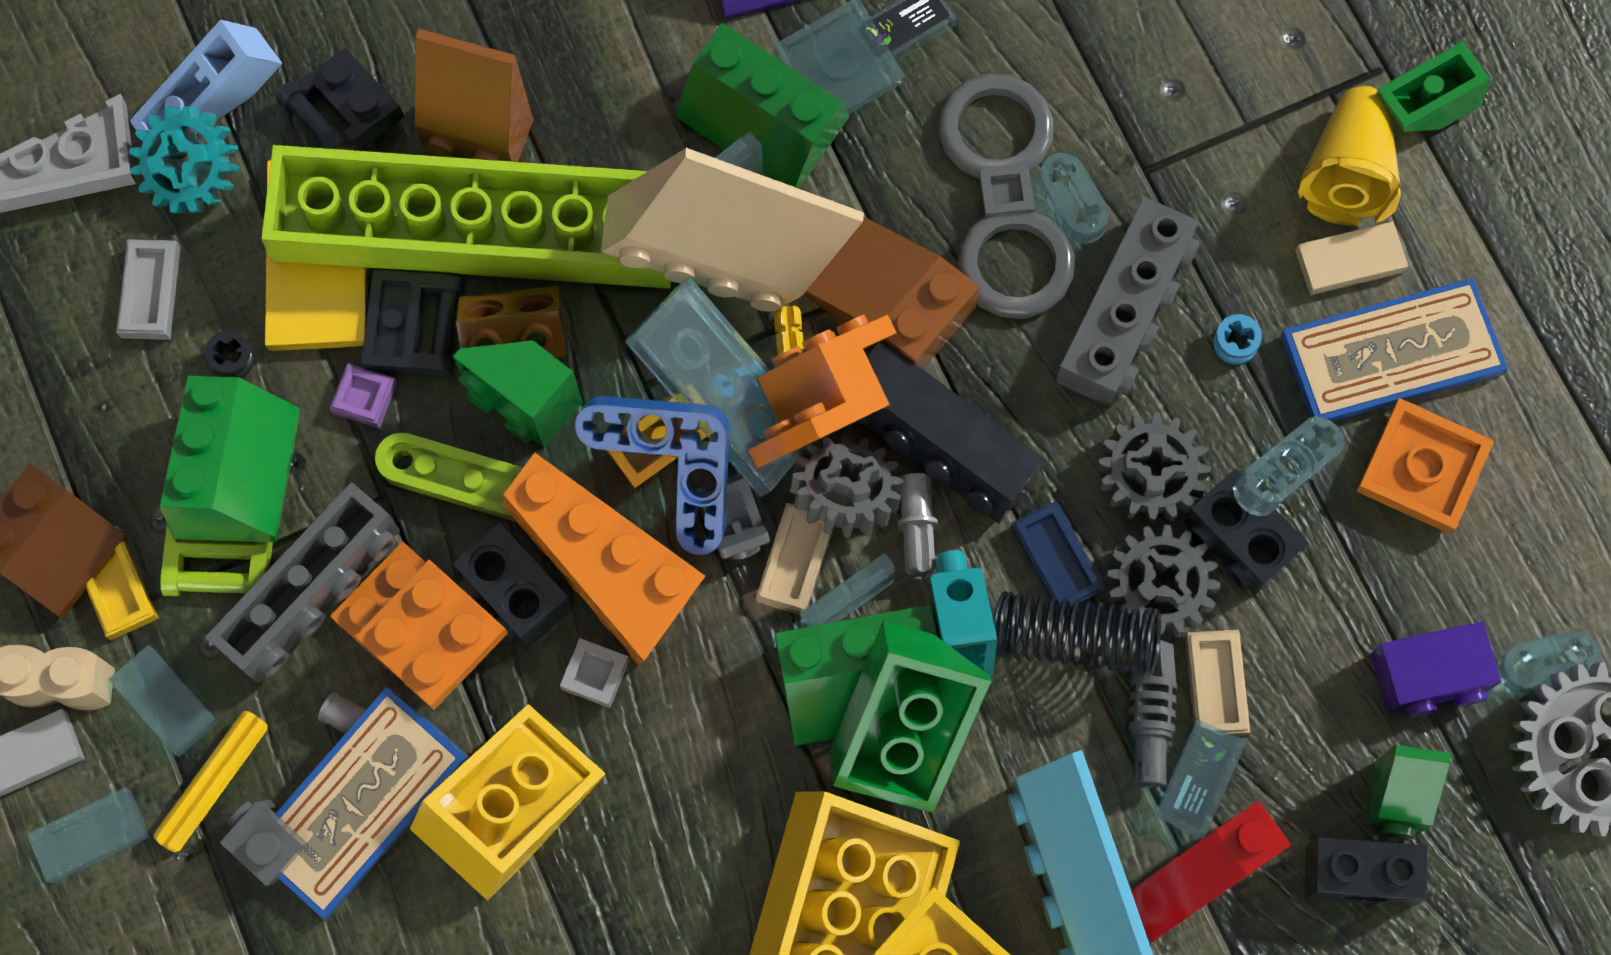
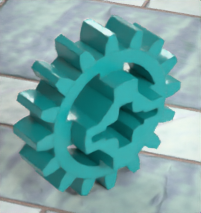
M184 106L182 112L178 107H165V118L161 115H149L147 118L152 129L150 131L137 129L135 134L143 141L141 148L135 147L129 150V154L140 158V165L130 169L131 174L144 176L145 181L138 188L140 193L155 192L152 204L156 207H166L169 204L170 212L185 213L187 208L190 213L204 212V202L208 205L220 204L221 199L217 190H232L234 186L226 179L227 173L238 172L240 166L229 162V155L239 151L238 145H229L224 142V139L231 132L229 127H214L217 118L215 114L203 112L200 115L199 108ZM190 128L198 131L206 139L207 144L198 141L196 132L190 131ZM188 154L189 161H185L181 166L180 159L187 157ZM162 176H166L172 181L173 189L163 180Z

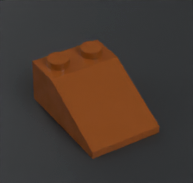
M418 28L415 36V127L422 145L429 152L440 157H453L454 154L468 159L518 162L532 126L533 117L516 56Z
M863 216L862 224L806 290L804 295L841 324L865 314L868 323L888 314L896 334L884 339V341L924 369L976 309L980 286L941 256Z

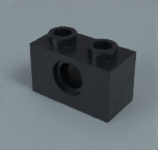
M1318 837L1306 845L1305 899L1414 907L1427 901V845Z

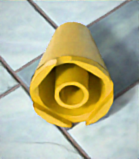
M1371 86L1351 88L1341 95L1300 178L1298 189L1300 199L1304 196L1308 201L1307 209L1313 215L1329 223L1359 226L1360 219L1375 216V223H1378L1395 213L1400 201L1401 186L1391 113L1376 94L1377 89Z

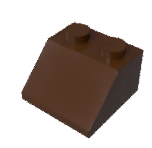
M29 464L0 499V574L62 619L86 590L88 581L92 577L96 578L116 553L115 548L123 541L125 542L128 537L64 487L32 464Z

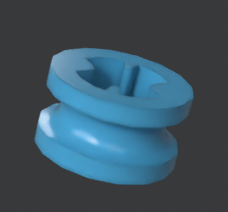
M1234 314L1226 317L1219 324L1213 339V346L1217 356L1224 362L1233 365L1244 364L1250 361L1260 346L1262 340L1261 329L1258 323L1249 316ZM1232 330H1236L1240 337L1248 336L1249 339H1247L1243 349H1239L1235 342H1226Z

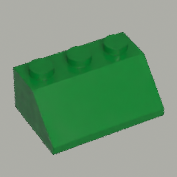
M722 22L693 62L675 113V117L758 174L800 189L849 118L842 101Z
M187 377L160 503V509L174 539L277 543L300 418L298 407L239 377Z
M931 604L775 633L795 747L834 740L883 620L937 636Z
M883 620L829 750L833 786L934 813L991 683L990 675L934 634Z

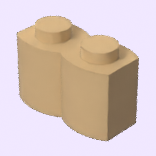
M26 645L0 647V696L8 701L27 708H43L60 702L69 708L77 710H95L111 704L115 668L94 653L77 647H61L46 653Z

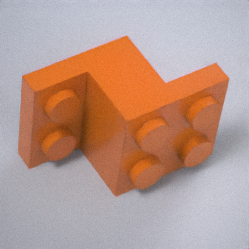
M865 314L838 326L837 330L840 336L836 337L834 332H831L829 329L802 342L806 352L802 353L800 347L797 346L771 359L775 368L757 377L778 424L763 431L767 441L748 450L756 468L764 466L890 405L864 352L865 349L896 334L888 314L869 323Z
M403 541L330 615L341 628L406 688L409 687L433 710L447 698L508 634L507 630L431 560L425 562Z

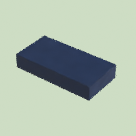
M1057 500L1011 523L1010 528L1049 599L1055 596L1058 600L1059 608L1062 600L1066 597L1070 602L1071 610L1073 602L1079 599L1082 605L1104 594L1106 588Z

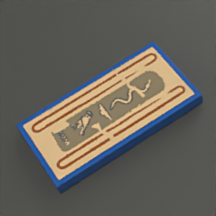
M1474 278L1284 329L1280 335L1313 427L1394 405L1399 398L1410 401L1504 375L1508 370Z
M391 686L386 687L276 813L278 817L308 843L281 874L279 879L322 919L329 918L413 822L422 801L455 772L469 756Z

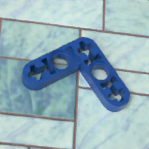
M607 396L594 397L588 400L577 415L575 422L576 434L581 442L588 447L601 450L678 456L677 540L681 547L689 553L706 555L713 552L721 543L726 527L730 428L725 414L717 407L705 404ZM596 412L604 413L605 422L616 424L609 425L605 433L598 432L597 424L588 421L593 419ZM625 413L631 415L627 426L628 436L622 435L625 425H617L621 424ZM645 415L658 416L666 425L667 432L665 436L659 439L647 438L639 429V419ZM677 418L683 419L680 429H688L683 431L680 440H674L678 426ZM700 421L708 422L709 430L717 433H713L710 441L705 442L701 441L699 432L689 430L696 429ZM695 469L710 471L716 478L717 486L709 492L697 491L689 482L688 476L690 472ZM708 506L705 512V528L709 529L706 538L697 537L696 529L691 527H693L697 518L698 507Z

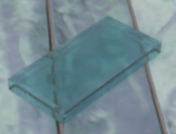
M691 277L680 283L625 341L677 402L710 405L717 407L725 414L730 428L728 460L760 497L773 490L793 466L796 458L800 457L805 451L806 446H803L764 466L756 468L748 450L767 441L763 431L778 424L757 377L767 373L770 369ZM699 422L698 426L709 439H711L713 433H717L709 430L708 422Z

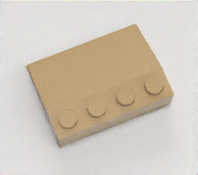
M685 148L608 195L601 253L619 258V262L627 267L649 268L664 273V277L672 282H692L707 287L708 292L718 297H737L751 302L750 305L760 311H777L781 306L802 297L862 224L864 212Z

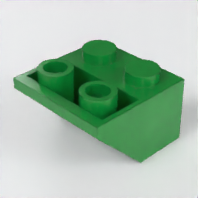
M534 341L462 348L453 356L461 373L458 380L468 389L465 393L467 398L487 414L492 409L507 419L504 426L515 437L526 444L532 438L545 448L583 404L573 371Z

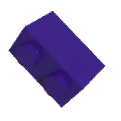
M1483 621L1381 643L1370 654L1387 714L1404 711L1406 718L1420 717L1437 711L1436 703L1454 699L1457 707L1474 705L1488 700L1486 692H1489L1502 682Z

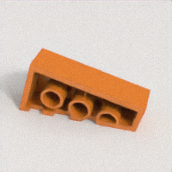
M536 453L532 455L503 494L501 503L541 552L552 561L573 590L578 592L590 606L606 629L612 632L623 645L633 661L640 666L697 589L705 575Z

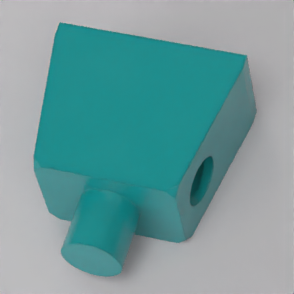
M950 550L942 552L934 558L937 573L929 577V605L931 604L937 637L992 677L994 673L997 636L983 571L977 567L968 569L963 551Z

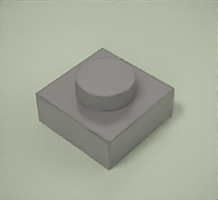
M579 638L561 681L560 688L565 692L610 708L630 661L629 657Z

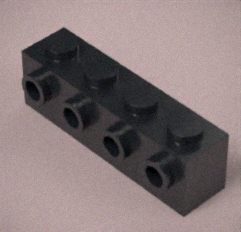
M884 340L880 341L867 355V358L890 405L855 422L868 426L884 438L892 450L899 454L907 455L923 467L935 482L947 485L966 499L969 506L975 512L988 516L1000 524L1033 484L1046 460Z

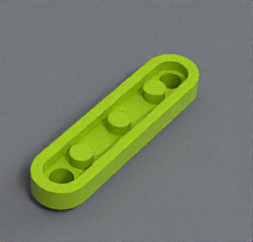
M409 433L392 434L379 444L375 454V462L379 472L388 483L516 522L501 503L503 494L523 467ZM403 456L413 458L412 464L407 469L401 470L396 468V462L399 458Z

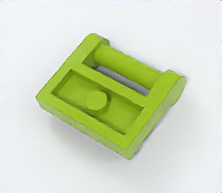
M167 525L160 581L161 592L163 596H181L183 591L246 594L270 569L273 542L174 539ZM184 557L250 560L249 573L184 571Z

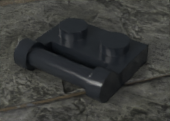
M346 48L300 81H290L283 84L276 93L277 103L287 113H294L322 144L321 148L359 151L405 117L398 103ZM321 96L349 128L344 132L336 131L311 102Z
M373 270L361 359L362 367L370 371L425 374L440 379L453 377L455 360L451 358L457 300L463 296L464 279L448 274ZM424 294L438 296L431 354L417 353Z

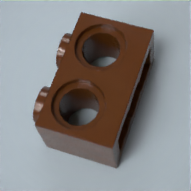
M559 286L459 297L456 325L461 349L534 341L555 358L565 357L566 327Z

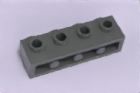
M1144 196L1065 355L1056 383L1111 408L1117 393L1124 396L1128 395L1139 372V369L1131 364L1138 350L1148 353L1160 328L1159 325L1152 323L1159 307L1166 311L1169 310L1181 285L1174 281L1173 278L1179 266L1189 269L1201 241L1193 238L1199 223L1198 220Z
M351 482L205 638L256 683H259L265 676L267 678L272 677L285 665L289 658L287 652L301 637L306 639L319 629L325 619L323 613L337 598L339 600L345 599L356 589L360 583L362 571L373 560L376 562L380 561L392 550L397 540L395 536L400 532L399 528L384 509Z

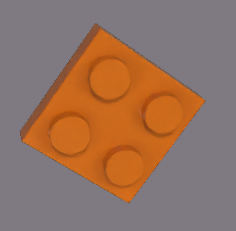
M1399 398L1394 404L1356 492L1451 535L1459 524L1494 440Z

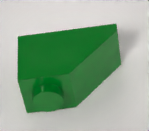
M1462 41L1378 88L1376 94L1404 132L1440 130L1481 107L1491 79Z
M1395 745L1372 763L1367 825L1382 827L1383 836L1397 839H1414L1415 833H1421L1433 826L1450 766L1451 753Z

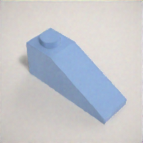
M220 20L133 116L130 122L136 130L150 131L152 127L147 117L153 114L161 115L165 118L164 110L168 106L178 107L181 112L184 106L199 108L200 115L203 112L213 113L217 116V121L251 98L282 65V62L257 28ZM190 128V131H194V132H196V134L199 133L198 131L194 130L193 128Z

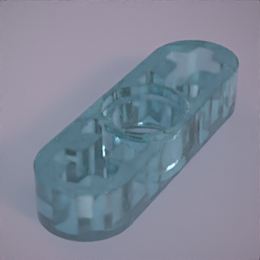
M1316 416L1307 419L1250 465L1235 482L1233 491L1238 504L1245 511L1256 516L1271 514L1325 469L1343 450L1345 440L1341 430L1332 421L1323 417ZM1317 440L1321 445L1312 453L1307 445ZM1279 457H1286L1297 465L1300 475L1288 472L1282 466ZM1267 479L1273 486L1262 493L1257 487Z

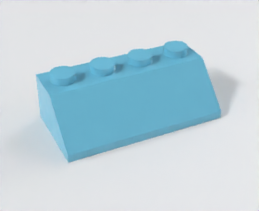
M1083 751L1071 753L1017 777L1012 785L1014 793L1007 795V801L1016 826L1025 824L1031 842L1030 845L1024 846L1030 871L1033 877L1041 875L1043 877L1049 895L1041 898L1044 913L1051 929L1060 928L1066 948L1059 950V955H1153Z

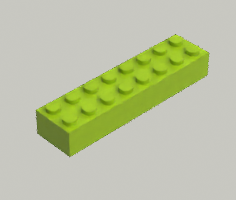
M273 145L261 237L271 261L670 288L671 281L664 277V273L649 268L627 267L619 262V258L601 253L608 195L647 171Z

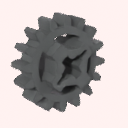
M1154 412L1150 424H1144L1139 414L1133 415L1130 423L1131 430H1128L1119 423L1113 431L1116 441L1105 439L1101 451L1108 457L1099 459L1097 471L1109 475L1101 480L1100 490H1114L1115 494L1110 502V506L1115 508L1123 503L1129 506L1126 517L1129 520H1132L1139 511L1145 513L1147 525H1153L1159 513L1163 514L1168 523L1174 522L1177 516L1176 507L1188 514L1195 505L1192 497L1202 498L1207 488L1198 480L1207 479L1211 472L1210 466L1199 463L1205 458L1208 449L1206 446L1193 447L1192 442L1197 431L1192 429L1182 434L1178 431L1180 426V418L1175 417L1167 426L1162 424L1160 412ZM1144 440V445L1138 451H1127V454H1122L1131 444ZM1168 444L1172 445L1180 454H1177ZM1148 461L1156 462V469L1161 472L1159 476L1151 475L1150 467L1146 466ZM1126 483H1131L1140 495L1134 492ZM1185 483L1177 493L1163 498L1166 488Z
M848 434L842 435L840 444H834L828 436L822 437L820 449L808 444L805 447L804 457H797L795 460L790 484V493L796 494L794 507L796 510L808 508L806 518L808 524L815 523L819 519L825 522L824 533L826 534L831 533L836 526L842 528L845 538H850L853 528L858 527L866 536L871 535L874 523L881 527L887 526L890 514H896L903 486V479L896 477L899 467L898 463H884L887 450L883 447L874 452L868 450L869 439L863 438L858 445L851 444ZM820 472L819 478L817 480H814L816 474ZM879 491V495L873 501H870L873 499L874 492Z
M1165 525L1161 535L1155 537L1149 526L1144 527L1141 532V542L1128 535L1122 544L1126 553L1114 551L1110 562L1119 569L1108 570L1105 576V582L1117 585V588L1109 592L1107 596L1108 603L1121 602L1122 605L1125 604L1128 608V617L1131 616L1132 609L1137 606L1140 610L1139 632L1141 630L1143 613L1148 607L1166 609L1169 614H1161V636L1165 628L1170 627L1175 638H1179L1184 633L1185 621L1194 629L1198 628L1203 622L1198 610L1210 613L1216 604L1206 595L1216 594L1220 589V582L1208 579V576L1213 574L1218 568L1217 561H1203L1202 556L1208 546L1204 543L1195 548L1189 545L1191 532L1188 530L1181 535L1180 539L1172 537L1171 525ZM1156 551H1166L1177 556L1159 555ZM1131 565L1135 568L1133 572L1139 578L1138 587L1134 592H1131L1128 581ZM1191 572H1193L1196 581L1194 599L1191 597L1192 592L1186 586L1187 576ZM1168 576L1172 580L1169 587L1163 585L1160 588H1156L1152 583L1155 577L1162 579Z

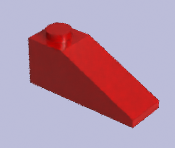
M1259 800L1131 890L1150 943H1153L1291 846Z

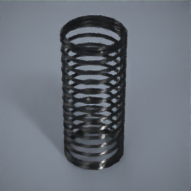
M1007 590L1001 593L997 601L993 619L997 636V657L1008 658L1013 654L1017 660L1025 656L1028 661H1031L1036 657L1040 663L1048 659L1051 664H1054L1059 660L1065 666L1071 661L1075 667L1083 663L1087 669L1094 664L1098 670L1106 665L1110 672L1118 667L1122 673L1128 669L1134 675L1139 671L1143 676L1147 674L1148 677L1154 673L1161 638V614L1157 608L1153 610L1152 607H1148L1143 613L1138 665L1135 669L1133 657L1140 624V610L1137 606L1132 609L1127 644L1128 659L1123 668L1121 656L1128 626V608L1125 604L1120 608L1116 628V606L1114 603L1108 607L1105 620V607L1102 602L1096 606L1093 619V605L1090 600L1085 603L1083 613L1079 599L1073 602L1070 613V602L1067 597L1062 600L1060 608L1055 596L1050 599L1047 608V600L1044 595L1038 598L1036 604L1035 597L1031 593L1027 596L1024 604V597L1021 592L1014 595L1012 591L1008 592ZM1019 602V616L1017 623V606ZM1031 603L1029 627L1026 636L1028 610ZM1042 605V617L1038 635L1039 615ZM1007 607V623L1003 640V622ZM1052 610H1053V622H1052V629H1051V634H1050V623H1051V615H1052ZM1064 610H1065L1064 626H1063V633H1062V622H1063V615H1064ZM1075 615H1076V624H1075V631H1074V621H1075ZM1116 628V658L1111 667L1109 656L1112 650ZM1104 629V658L1099 665L1097 656ZM1092 631V658L1087 663L1086 652ZM1045 632V653L1041 658L1039 650ZM1080 632V657L1076 662L1074 652ZM1033 633L1034 651L1032 655L1029 656L1028 647ZM1021 634L1022 651L1018 655L1016 647ZM1068 634L1069 654L1064 661L1062 652ZM1056 635L1057 654L1052 659L1051 649Z

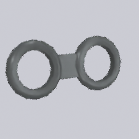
M987 73L967 79L954 89L939 112L938 135L944 152L960 171L979 180L984 215L968 229L958 248L957 269L980 286L977 305L980 308L1001 318L1026 319L1046 313L1062 300L1074 279L1075 255L1068 236L1051 218L1035 211L1029 173L1043 161L1053 142L1054 120L1046 99L1030 83L1012 75ZM985 96H1006L1019 102L1028 111L1034 125L1033 137L1029 145L1016 156L1003 160L986 159L973 153L961 139L958 131V119L964 108L974 100ZM1009 229L1026 230L1040 237L1050 248L1055 261L1054 274L1049 283L1037 293L1024 297L1005 296L993 290L982 279L977 260L978 253L983 244L999 232Z

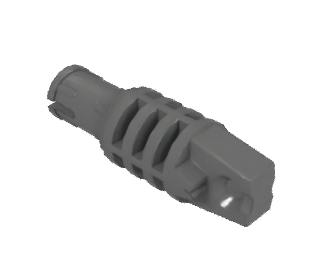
M1160 640L1159 654L1154 673L1149 677L1147 674L1143 676L1140 671L1135 675L1132 673L1129 687L1134 691L1129 694V703L1134 707L1128 710V717L1133 720L1128 723V733L1130 738L1134 740L1135 750L1132 785L1150 789L1167 786L1166 758L1168 742L1173 740V736L1176 733L1175 725L1171 724V722L1176 720V711L1172 708L1177 705V697L1172 694L1177 691L1173 644ZM1137 644L1135 653V669L1138 665L1139 644Z

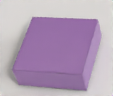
M347 364L329 409L334 415L380 429L397 382L393 377Z

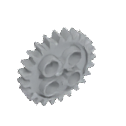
M1600 662L1591 665L1589 674L1583 664L1571 666L1569 672L1570 679L1562 671L1550 674L1553 689L1545 684L1535 685L1533 690L1540 702L1525 701L1520 704L1524 712L1530 716L1529 721L1512 723L1513 728L1525 734L1524 741L1509 744L1510 749L1524 753L1525 760L1512 766L1513 771H1528L1530 779L1520 787L1521 791L1538 790L1540 793L1533 807L1536 810H1545L1553 806L1554 810L1551 815V822L1553 824H1563L1571 817V832L1584 833L1590 824L1593 836H1606L1609 825L1611 828V746L1599 752L1600 758L1582 760L1571 767L1565 774L1559 772V766L1570 759L1580 757L1595 750L1599 746L1598 741L1611 739V727L1607 726L1600 716L1602 703L1605 700L1611 702V672L1608 676L1605 663ZM1560 724L1565 726L1571 735V745L1566 752L1561 751L1554 740V732ZM1587 772L1592 773L1598 783V791L1592 799L1587 798L1581 789V780Z

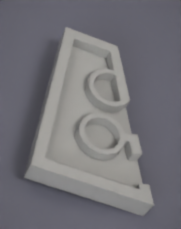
M119 94L105 101L108 106L107 108L85 119L79 114L65 121L64 123L67 128L43 140L32 137L0 153V213L136 184L135 175L130 172V169L134 167L133 155L129 154L132 145L127 104L122 95Z

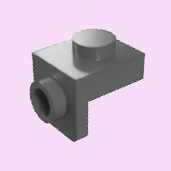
M744 472L728 478L726 527L721 543L717 547L722 559L728 557L743 559L756 554L761 549V545L770 542L768 532L762 523ZM717 482L696 490L709 492L715 489ZM708 506L702 507L704 516Z
M271 800L255 802L253 805L250 802H246L228 820L226 826L231 830L220 844L264 885L269 886L281 876L308 843L274 813L277 806Z

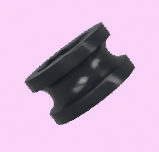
M223 331L215 334L210 338L205 347L204 355L206 362L218 377H239L242 379L254 367L255 354L252 347L243 335L235 331ZM225 348L232 352L236 350L240 358L236 363L229 360L224 362L220 353Z

